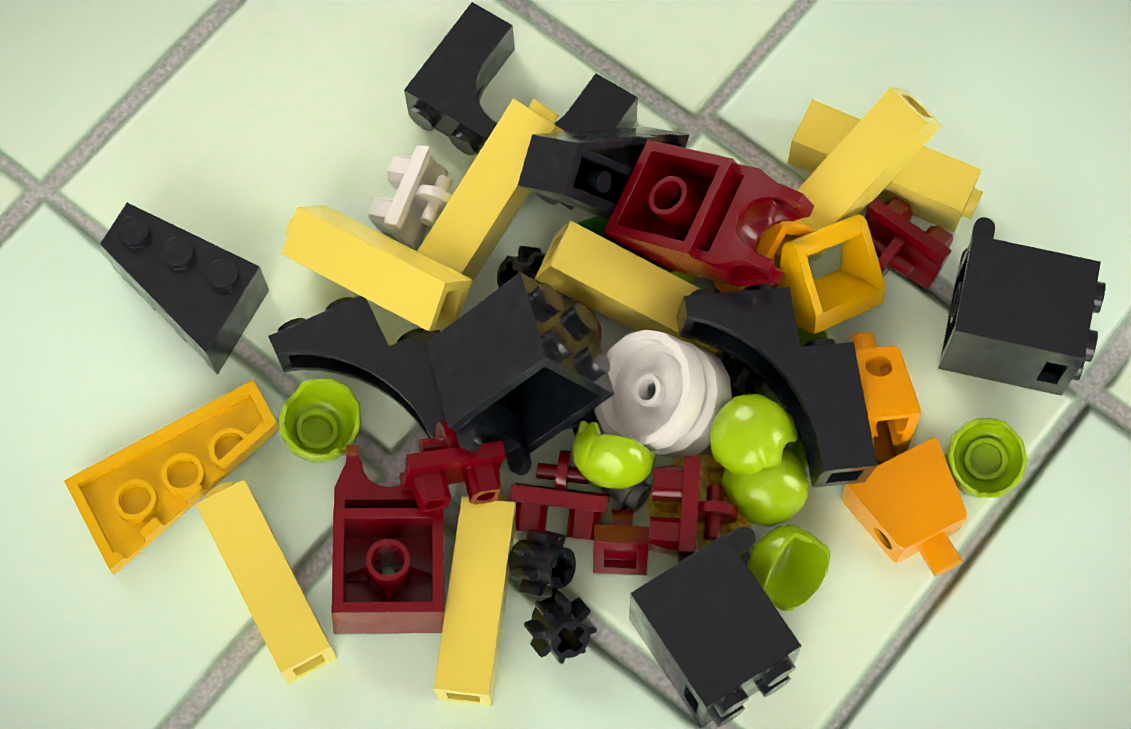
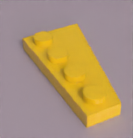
M251 380L67 478L64 482L107 567L115 575L280 428L254 380Z

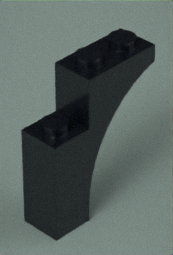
M762 283L747 286L742 291L721 293L716 288H703L692 292L689 296H684L676 316L679 336L703 342L733 356L749 367L768 385L793 418L805 451L812 488L865 483L877 467V461L854 342L836 344L834 339L822 338L810 341L804 347H801L790 287L773 288L770 284Z
M358 296L356 298L343 297L330 303L324 312L308 319H292L281 325L276 333L268 336L283 372L300 370L324 371L344 375L366 383L386 394L404 408L418 423L428 438H435L437 422L446 420L426 344L439 334L440 330L427 331L423 328H416L406 332L397 340V343L389 346L367 299Z

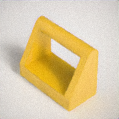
M862 215L851 216L783 244L780 270L784 271V274L778 283V288L790 287L798 327L816 334L883 304L886 285L868 223ZM843 242L840 270L814 280L807 257Z

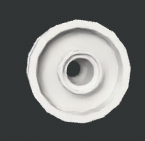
M641 330L626 335L609 349L606 354L610 363L608 374L615 394L594 408L595 415L606 434L634 439L645 446L649 452L654 451L658 455L676 459L685 458V455H697L710 445L712 421L717 412L732 400L730 377L717 356L704 347L684 342L677 337L663 332Z

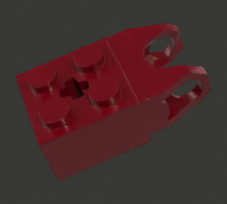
M647 140L604 233L618 246L656 266L736 287L762 283L775 284L780 282L784 271L775 267L772 259L758 253L760 239L775 224L783 221L793 222L810 217L814 205L803 193L777 183L760 168L738 164L733 158Z
M346 445V462L334 487L331 605L334 634L442 633L444 620L443 509L422 513L419 510L412 490L402 491L401 484L386 487L372 482L364 473L362 461L359 458V445ZM393 567L395 574L383 575L382 568Z

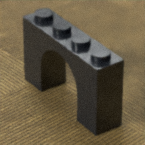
M471 2L404 89L410 118L427 131L436 129L446 135L451 143L461 152L471 156L475 153L479 154L497 125L484 112L480 105V100L486 87L515 50L513 25ZM595 73L565 115L554 124L565 132L630 128L637 121L638 97ZM535 192L538 197L549 204L557 205L560 203L570 210L574 208L571 205Z

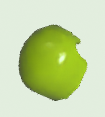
M331 378L306 380L299 385L282 407L279 417L282 440L293 455L308 462L318 463L337 460L346 453V445H353L357 439L361 427L360 403L348 386Z
M760 394L734 397L717 412L710 427V445L714 459L735 475H753L761 471L763 467L781 464L782 452L786 443L790 441L795 442L798 436L792 416L779 404Z
M976 418L963 424L950 436L944 453L957 488L977 498H998L1008 494L1022 480L1028 462L1023 439L1005 421L992 418Z
M585 421L580 422L572 451L574 463L586 479L599 487L626 489L643 482L650 474L656 456L654 451L650 453L645 446L634 439L614 434H601L598 423L590 422L588 425Z
M786 447L783 449L782 463L779 465L763 467L761 471L753 475H735L725 468L722 477L723 490L729 496L732 504L737 507L738 513L745 517L747 522L767 528L789 521L801 510L808 497V488L810 487L803 463Z
M787 524L767 532L753 546L747 567L773 605L786 612L805 604L817 592L828 572L831 554L829 548L810 532L799 526Z

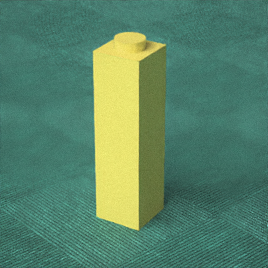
M890 87L797 189L814 205L810 217L802 218L798 221L816 231L851 216L861 214L943 125L908 90ZM829 248L808 256V261L818 260Z
M513 98L417 252L472 279V285L531 192L529 189L518 186L532 134L565 132L554 124L559 115L535 99L526 107Z
M812 99L792 139L787 163L813 173L861 119ZM923 146L876 198L885 203L897 196L911 206L914 213L913 216L931 224L939 225L943 229L954 233L962 216L972 219L984 191L975 188L981 169Z
M328 206L297 207L294 216L290 219L286 228L287 238L282 255L427 331L445 329L459 318L472 283V279Z
M571 220L554 235L535 280L549 284L560 293L636 332L641 330L663 332L677 337L684 342L704 347L712 354L723 352L703 342L679 336L676 316L683 297L689 296L700 288Z
M245 479L237 483L225 482L212 488L206 494V499L197 503L196 506L284 679L290 684L337 659Z
M499 494L494 502L476 505L470 503L468 497H461L433 688L438 700L492 706L510 576L508 560L511 549L514 546L516 532L515 502H507V497Z

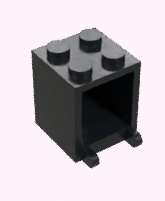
M981 217L975 221L969 246L962 252L938 369L1062 396L1072 379L1079 381L1085 361L1091 362L1095 353L1098 331L1091 330L1090 325L1093 313L1098 314L1101 310L1106 291V283L1098 281L1101 261L993 239L995 233L994 222L987 217Z
M520 272L426 343L447 426L456 432L460 448L472 453L477 451L482 443L503 441L509 470L519 476H523L529 472L532 465L530 453L615 394L608 374L610 363L604 352L600 349L594 331L597 328L596 320L585 305L571 302L559 295L549 284H540Z
M745 526L737 528L728 535L720 536L630 593V622L700 728H703L712 721L715 722L717 727H721L740 715L745 710L743 704L758 691L765 698L785 686L791 680L789 674L796 669L794 663L802 647L747 567L750 557L748 550L753 547L756 537L754 531Z

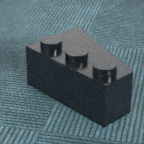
M650 127L532 134L518 186L599 217L610 219L647 140L686 148L690 134Z
M128 202L100 243L113 268L174 328L175 332L185 342H188L218 375L269 292L260 266Z

